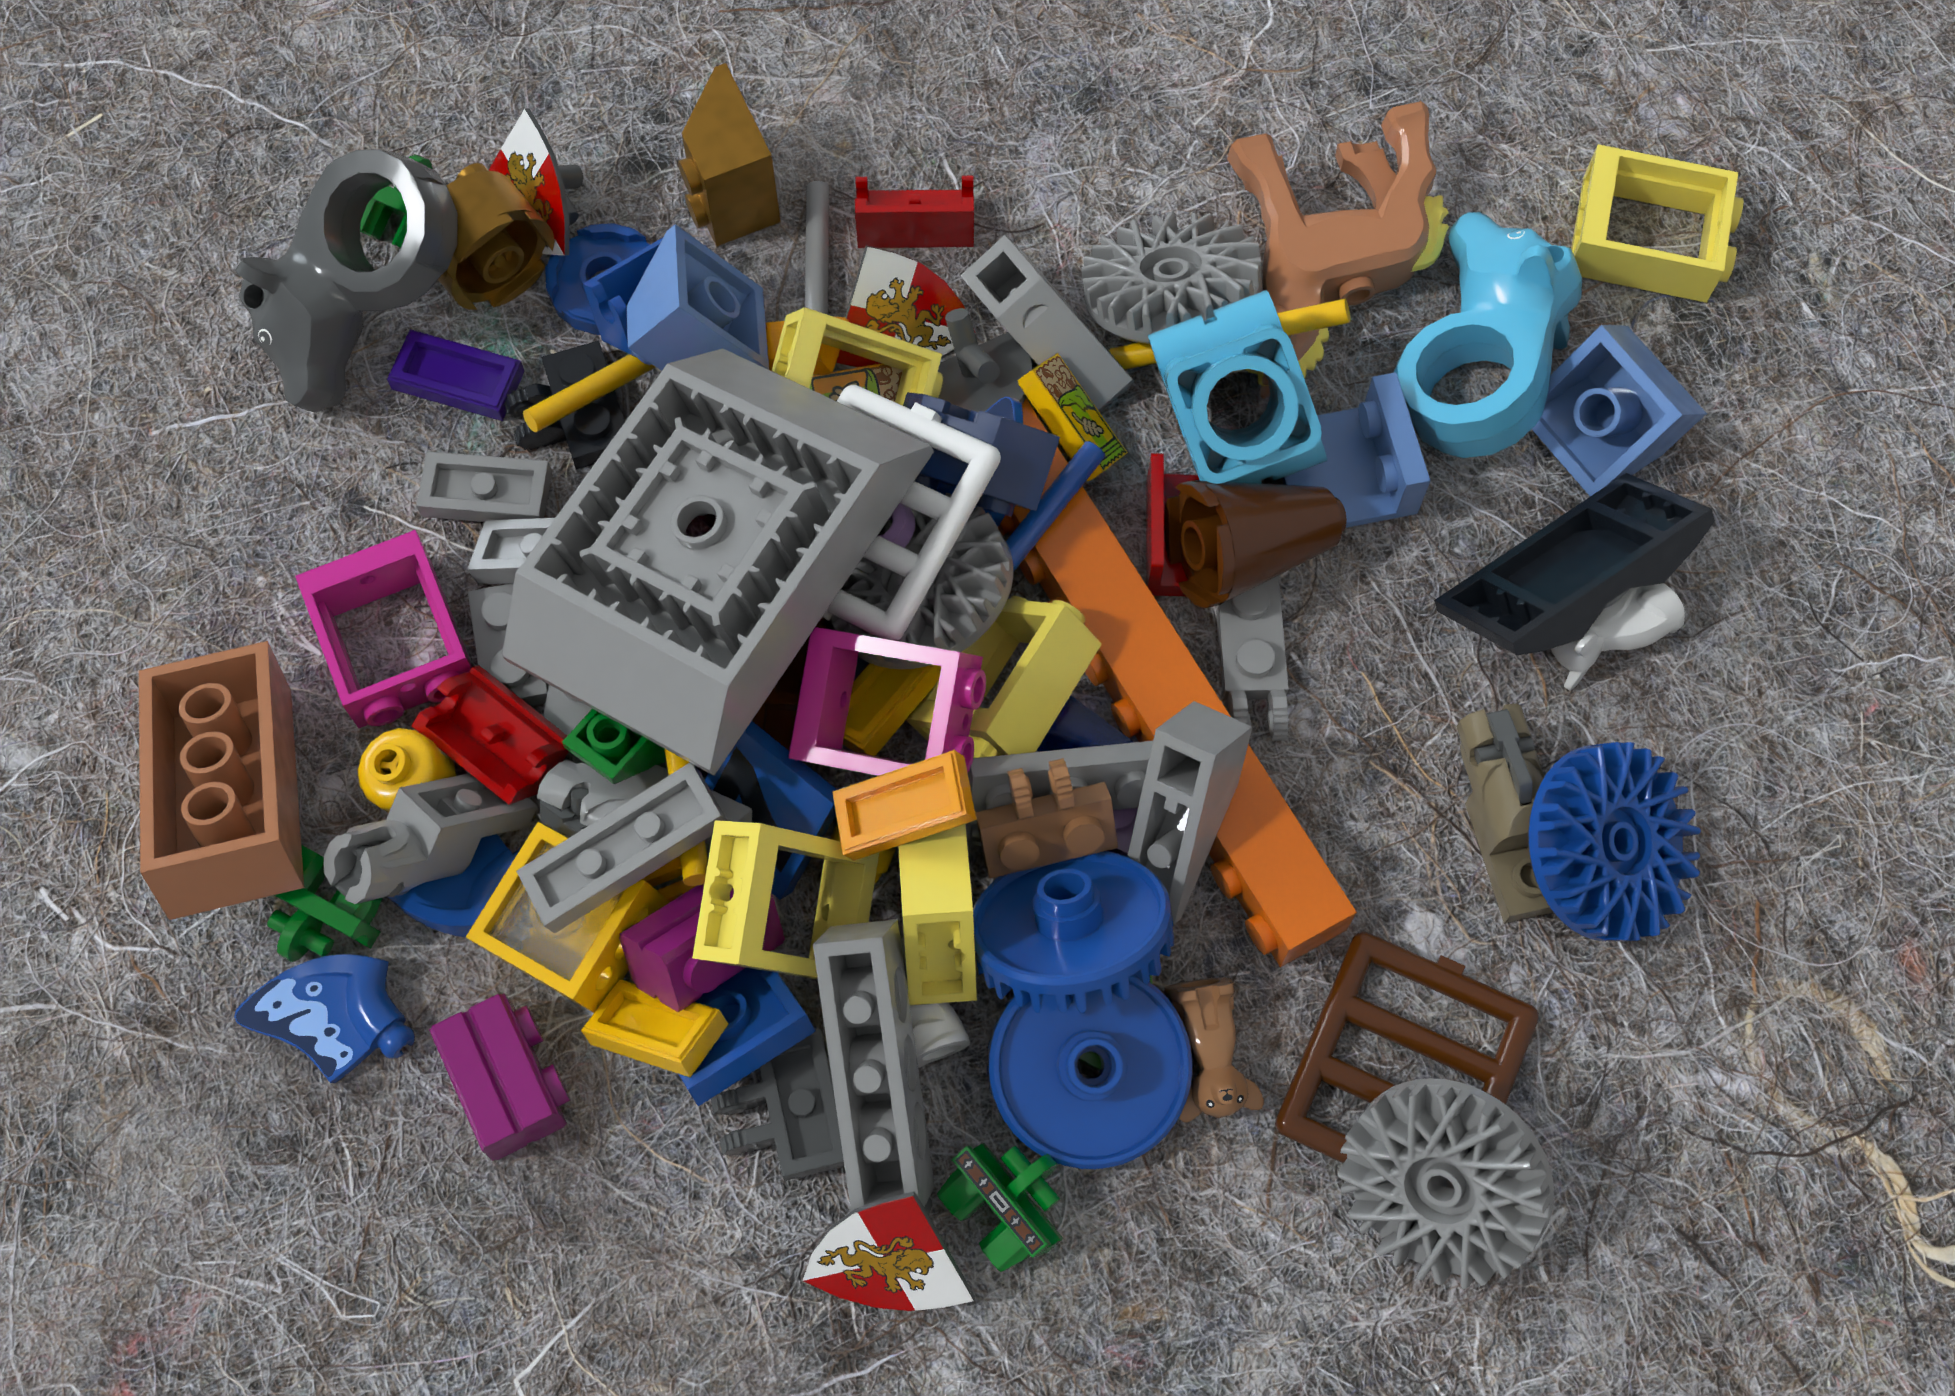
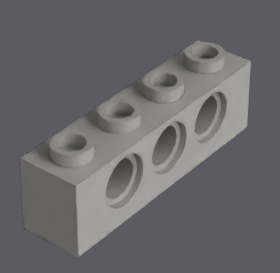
M898 919L830 926L814 942L813 950L850 1209L853 1211L878 1200L913 1191L916 1192L922 1205L925 1207L935 1184Z

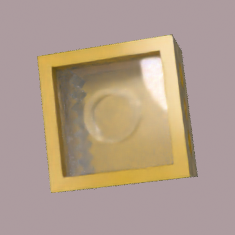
M537 822L466 935V938L594 1013L620 979L623 980L629 971L619 939L620 933L667 905L670 901L649 883L641 879L554 934L543 925L516 872L568 839Z

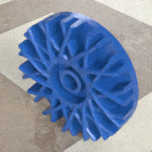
M1634 742L1587 745L1572 750L1561 757L1542 780L1536 793L1529 819L1528 845L1530 860L1542 895L1556 916L1576 933L1597 941L1641 940L1640 937L1660 935V929L1670 927V924L1663 915L1683 913L1686 909L1682 900H1688L1691 897L1690 893L1678 888L1680 879L1696 878L1700 874L1699 870L1690 862L1698 860L1700 853L1683 852V837L1701 833L1699 827L1687 824L1696 813L1693 809H1677L1673 798L1688 793L1689 790L1685 786L1675 787L1678 780L1677 773L1657 772L1665 761L1664 757H1652V751L1647 748L1634 749Z
M1107 851L999 876L985 889L973 907L975 963L978 975L984 973L987 987L989 989L995 987L997 996L1000 999H1003L1013 989L1016 1004L1019 1007H1023L1032 1002L1033 1010L1036 1013L1041 1012L1043 995H1055L1057 1007L1061 1013H1065L1072 1002L1080 1013H1085L1087 1010L1085 993L1101 989L1106 1005L1112 1003V994L1127 1000L1130 996L1129 977L1135 974L1147 985L1150 981L1149 975L1159 976L1161 973L1160 954L1170 957L1171 947L1174 946L1171 904L1164 884L1151 870L1128 857Z
M1133 974L1129 977V998L1124 1000L1112 994L1113 1001L1110 1005L1104 1003L1101 989L1086 992L1087 1010L1085 1013H1080L1073 1002L1065 1013H1061L1058 1010L1055 995H1043L1040 1013H1036L1033 1010L1032 1002L1019 1007L1016 1004L1015 997H1013L1006 1003V1008L993 1027L992 1039L989 1040L988 1044L989 1060L987 1075L990 1082L989 1089L1001 1118L1005 1121L1010 1131L1031 1150L1041 1156L1049 1154L1056 1163L1079 1169L1110 1168L1130 1162L1147 1153L1173 1128L1183 1111L1190 1091L1192 1079L1191 1046L1178 1012L1169 999L1151 982L1145 985ZM1092 1051L1099 1056L1101 1069L1096 1076L1085 1078L1079 1073L1077 1062L1083 1053Z

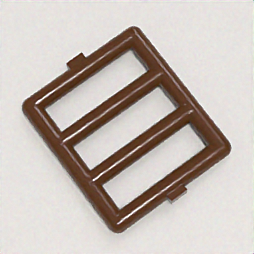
M1357 933L1351 940L1275 1120L1276 1129L1281 1135L1344 1163L1347 1159V1154L1340 1152L1342 1146L1347 1141L1345 1139L1346 1134L1307 1117L1321 1081L1369 1103L1384 1091L1395 1086L1391 1082L1332 1056L1346 1022H1350L1483 1082L1482 1091L1492 1095L1506 1105L1537 1026L1539 1013L1533 1005L1463 975L1465 965L1441 955L1437 962H1434L1371 933ZM1370 964H1376L1508 1023L1495 1057L1486 1055L1357 997Z

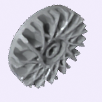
M1173 211L1169 212L1164 221L1155 215L1152 218V234L1148 235L1140 232L1137 220L1133 219L1130 223L1131 229L1118 227L1117 243L1102 235L1100 239L1101 245L1092 246V257L1084 256V267H1081L1084 301L1092 319L1105 330L1118 337L1150 344L1149 334L1199 315L1202 316L1204 321L1214 317L1213 310L1260 293L1263 287L1258 242L1254 241L1253 236L1244 239L1242 225L1232 226L1229 220L1220 229L1215 230L1213 216L1210 213L1199 219L1196 213H1192L1191 224L1183 230H1178L1176 214Z
M950 493L945 494L946 496L951 497ZM977 506L973 510L902 638L898 640L899 642L962 652L975 643L998 618L1011 591L1013 560L1004 537L988 512L985 513L983 508ZM911 509L915 518V529L911 540L905 548L919 554L937 520ZM888 520L878 535H883L889 530L892 520ZM862 557L841 590L887 611L905 577ZM833 614L830 618L832 625L837 631L879 638ZM864 652L858 653L861 659L889 669H915L932 665Z
M1434 1078L1416 1079L1395 1085L1381 1093L1367 1106L1345 1136L1347 1141L1342 1146L1340 1153L1347 1154V1159L1338 1171V1178L1345 1181L1341 1186V1194L1353 1192L1356 1199L1349 1210L1348 1216L1353 1220H1364L1359 1227V1232L1362 1235L1371 1227L1378 1232L1382 1240L1376 1248V1253L1382 1256L1394 1251L1392 1260L1394 1266H1401L1407 1257L1421 1264L1422 1266L1416 1275L1417 1280H1424L1428 1273L1432 1271L1435 1283L1442 1285L1451 1274L1461 1275V1288L1465 1289L1470 1286L1474 1279L1480 1286L1487 1284L1493 1274L1498 1271L1502 1279H1505L1514 1267L1518 1269L1528 1254L1533 1252L1548 1226L1554 1204V1184L1550 1165L1543 1148L1531 1129L1513 1110L1497 1098L1478 1088L1457 1081Z

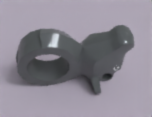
M380 149L355 150L339 157L325 168L312 189L297 225L293 242L285 255L277 260L248 257L242 258L235 270L244 279L239 298L243 306L251 314L253 338L279 369L287 402L315 413L339 405L345 397L346 391L345 367L364 327L363 311H383L408 306L425 295L448 269L457 247L458 213L446 184L435 170L399 153ZM393 184L401 193L407 210V233L401 249L387 265L375 270L367 261L360 242L361 219L367 204L379 190Z

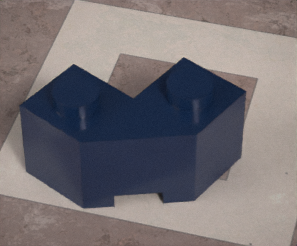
M907 392L903 406L912 409L916 402L934 410L942 418L941 423L986 442L999 450L1001 455L1000 463L976 506L1012 517L1015 506L1037 511L1058 446L1059 436L981 410L976 412L953 405L943 399ZM932 447L934 453L915 479V482L935 491L939 483L957 486L969 464Z

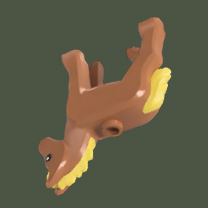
M1422 101L1391 108L1381 124L1385 140L1396 152L1397 175L1391 169L1384 149L1379 148L1377 141L1365 144H1354L1351 141L1337 144L1335 158L1341 172L1352 176L1361 184L1370 197L1374 209L1339 210L1302 215L1289 184L1282 155L1278 156L1272 136L1265 133L1240 138L1231 144L1227 160L1237 176L1242 179L1245 190L1253 193L1261 206V216L1267 237L1263 261V291L1267 290L1277 313L1345 298L1348 306L1361 304L1371 299L1376 293L1400 287L1410 280L1416 271L1426 269L1438 259L1449 228L1448 224H1443L1442 222L1449 212L1443 207L1442 195L1428 196L1434 184L1436 167L1429 153V111L1427 105ZM1328 328L1289 336L1304 378L1306 377L1307 370L1313 371L1317 361L1320 362L1323 359V343L1329 340ZM1245 369L1249 373L1257 374L1258 383L1261 385L1260 397L1262 399L1269 397V383L1265 374L1260 371Z

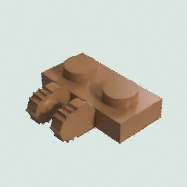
M1064 758L1049 761L1048 779L1053 794L1032 799L1033 794L1029 778L1025 775L1023 769L1019 768L1007 771L1012 804L975 812L983 858L989 879L1118 848L1112 800L1106 783L1101 782L1072 789L1070 775Z

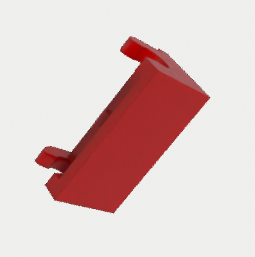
M962 175L961 190H869L867 176L855 177V221L858 248H865L866 245L876 248L974 247L973 175Z
M480 665L473 666L469 672L444 680L437 687L446 696L444 700L435 707L430 706L419 712L412 724L414 729L432 740L441 751L508 805L537 795L539 785L547 772L558 763L563 762L569 752L562 744V741L567 737L564 732Z

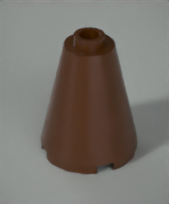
M1198 480L1179 483L1175 488L1180 490L1178 496L1168 497L1164 514V535L1170 565L1182 564L1188 580L1178 582L1183 594L1194 605L1203 608L1221 605L1336 547L1347 523L1346 512L1342 502L1337 497H1334L1325 487L1238 482L1213 484Z

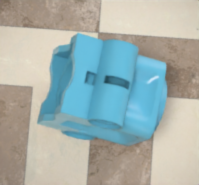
M1267 290L1213 310L1214 317L1205 321L1199 315L1148 335L1156 364L1200 481H1207L1213 484L1225 482L1262 484L1261 480L1272 477L1273 481L1327 461L1326 452L1321 440V425L1289 336L1282 329L1277 311ZM1244 369L1263 372L1268 379L1270 397L1267 409L1256 422L1246 428L1229 430L1217 427L1208 420L1207 403L1209 395L1219 379L1232 371Z

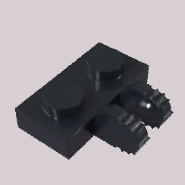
M599 340L541 357L550 386L535 383L525 386L523 389L518 388L516 391H511L512 393L507 394L506 401L504 402L507 414H511L514 418L520 417L522 419L524 410L606 367L607 364ZM614 390L536 433L528 427L526 422L521 423L520 426H516L517 429L514 437L517 446L524 448V450L538 449L541 446L546 447L567 440L572 460L577 470L596 463L625 423Z

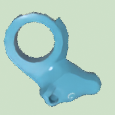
M1468 212L1453 224L1448 236L1453 259L1456 266L1460 269L1461 313L1450 314L1424 327L1406 345L1393 372L1397 373L1413 427L1421 440L1445 454L1460 458L1493 455L1516 444L1538 423L1543 415L1547 399L1553 348L1564 349L1567 347L1570 333L1568 314L1576 307L1582 295V276L1571 248L1551 245L1532 229L1503 228L1481 212ZM1489 361L1501 363L1511 369L1508 379L1493 394L1477 402L1453 405L1437 402L1430 397L1435 384L1447 372L1465 363Z

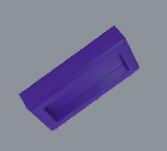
M410 329L388 375L387 381L392 390L503 421L507 413L504 404L507 394L517 390L525 370L520 360Z

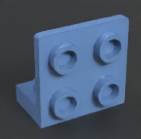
M1397 373L1374 376L1371 379L1365 402H1361L1358 408L1317 415L1321 425V440L1326 452L1327 461L1282 478L1284 485L1327 488L1334 497H1337L1342 502L1345 508L1346 528L1418 514L1430 483L1429 474Z

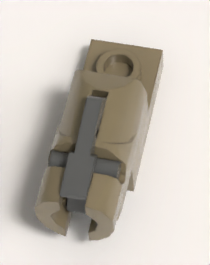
M1517 703L1505 704L1500 711L1486 714L1483 709L1470 713L1457 724V730L1461 739V756L1473 790L1465 805L1503 923L1554 913L1536 882L1529 854V819L1536 793L1544 779V773L1534 748L1522 707Z

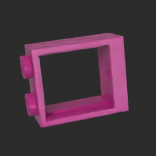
M416 530L295 576L341 703L358 729L367 725L382 726L399 719L405 710L428 701L442 702L446 696L437 687L447 678L469 672L473 667L431 559ZM421 583L448 655L361 689L334 616Z
M818 627L813 629L808 644L789 753L790 759L877 776L914 764L842 750L858 653L864 652L941 666L925 760L956 750L965 757L967 773L969 772L974 757V741L972 737H969L973 711L980 707L986 689V675L981 670L982 656Z

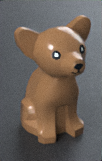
M1226 977L1199 979L1164 987V993L1169 996L1171 1004L1184 1023L1191 1052L1200 1068L1197 1077L1190 1086L1188 1098L1179 1119L1182 1122L1188 1123L1202 1112L1215 1118H1223L1234 1115L1243 1107L1250 1110L1262 1109L1264 1099L1258 1086L1252 1080L1246 1079L1244 1074L1232 1065L1236 1043V1028L1232 1015L1235 988L1232 979Z

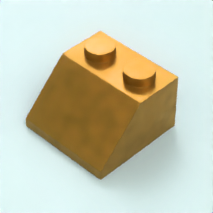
M721 64L714 68L681 133L686 158L678 161L680 173L689 194L685 195V200L693 222L698 229L707 226L716 247L781 222L772 155L727 64Z

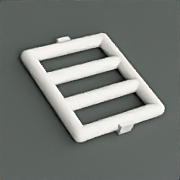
M849 385L843 389L837 402L969 464L951 497L914 481L900 501L901 504L937 520L919 554L878 535L864 554V558L905 577L887 611L840 590L822 616V618L829 621L833 614L879 638L898 641L907 630L996 471L1001 455L996 447L941 423L942 418L934 410L916 402L912 409H909L860 386Z

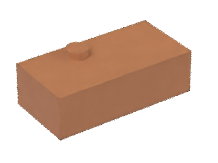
M268 641L139 670L140 873L167 918L172 920L304 888L291 689Z

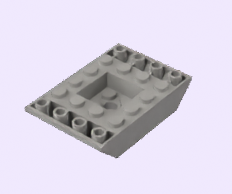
M723 348L668 363L515 573L502 656L514 666L714 776L934 453L932 446ZM707 514L716 516L714 526L706 534L699 537L685 535L687 526L694 518Z

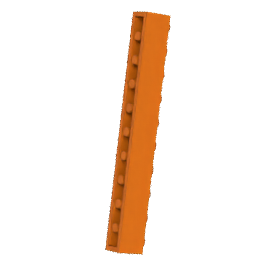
M1025 399L1022 404L1023 424L1048 432L1028 400ZM1058 447L1042 495L1068 464ZM1082 486L1019 566L1030 584H1041L1050 599L1047 603H1052L1053 600H1061L1077 608L1085 617L1084 625L1102 643L1086 669L1085 674L1093 685L1103 684L1114 701L1111 704V711L1118 727L1127 738L1135 735L1139 742L1153 741L1156 728L1193 701L1231 717ZM1015 506L1012 517L1004 516L998 526L1002 536L1007 533L1011 535L1030 510ZM1248 744L1239 783L1209 852L1214 861L1210 868L1214 880L1222 893L1228 899L1236 896L1249 918L1245 920V926L1254 945L1263 955L1271 952L1281 968L1347 931L1357 912Z

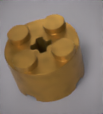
M474 163L463 168L457 175L456 180L446 185L458 213L457 247L448 269L438 279L452 298L461 307L468 310H477L473 303L487 300L493 308L501 306L524 293L536 282L546 267L540 260L545 245L547 244L553 251L555 242L550 226L508 177L499 172L489 171L483 164Z

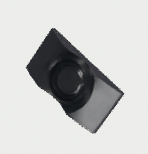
M1625 473L1435 599L1437 611L1515 655L1542 652L1580 640L1603 609L1615 604L1630 588L1664 583L1692 553L1715 522L1713 511L1709 507Z

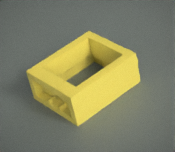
M1598 144L1583 177L1571 247L1581 276L1583 278L1707 303L1718 282H1728L1735 264L1737 249L1736 247L1728 246L1730 233H1734L1737 229L1743 210V198L1735 197L1738 172ZM1613 196L1705 214L1698 258L1606 240Z
M806 307L786 315L772 367L773 372L810 389L820 346L823 343L903 370L895 402L902 406L907 392L939 397L943 383V376L938 372L942 357L941 353Z
M1012 596L1010 599H1007L1003 610L991 627L975 643L962 651V653L983 657L981 670L986 675L985 698L1020 642L1029 643L989 709L979 707L973 711L969 737H972L974 741L973 758L1037 751L1102 645L1084 625L1085 617L1077 608L1061 600H1053L1052 603L1029 601L1019 596ZM939 681L906 719L927 741L929 740Z
M715 820L692 958L818 979L813 950L814 942L830 926L869 922L879 853L853 861L843 855L841 841L762 823ZM778 850L824 859L809 958L762 950ZM733 888L734 894L733 897L730 899V892Z
M966 824L898 846L910 1005L977 1001L973 903Z

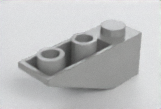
M1006 235L1000 238L960 275L994 317L1038 365L1058 353L1099 412L1103 411L1135 382L1026 253Z

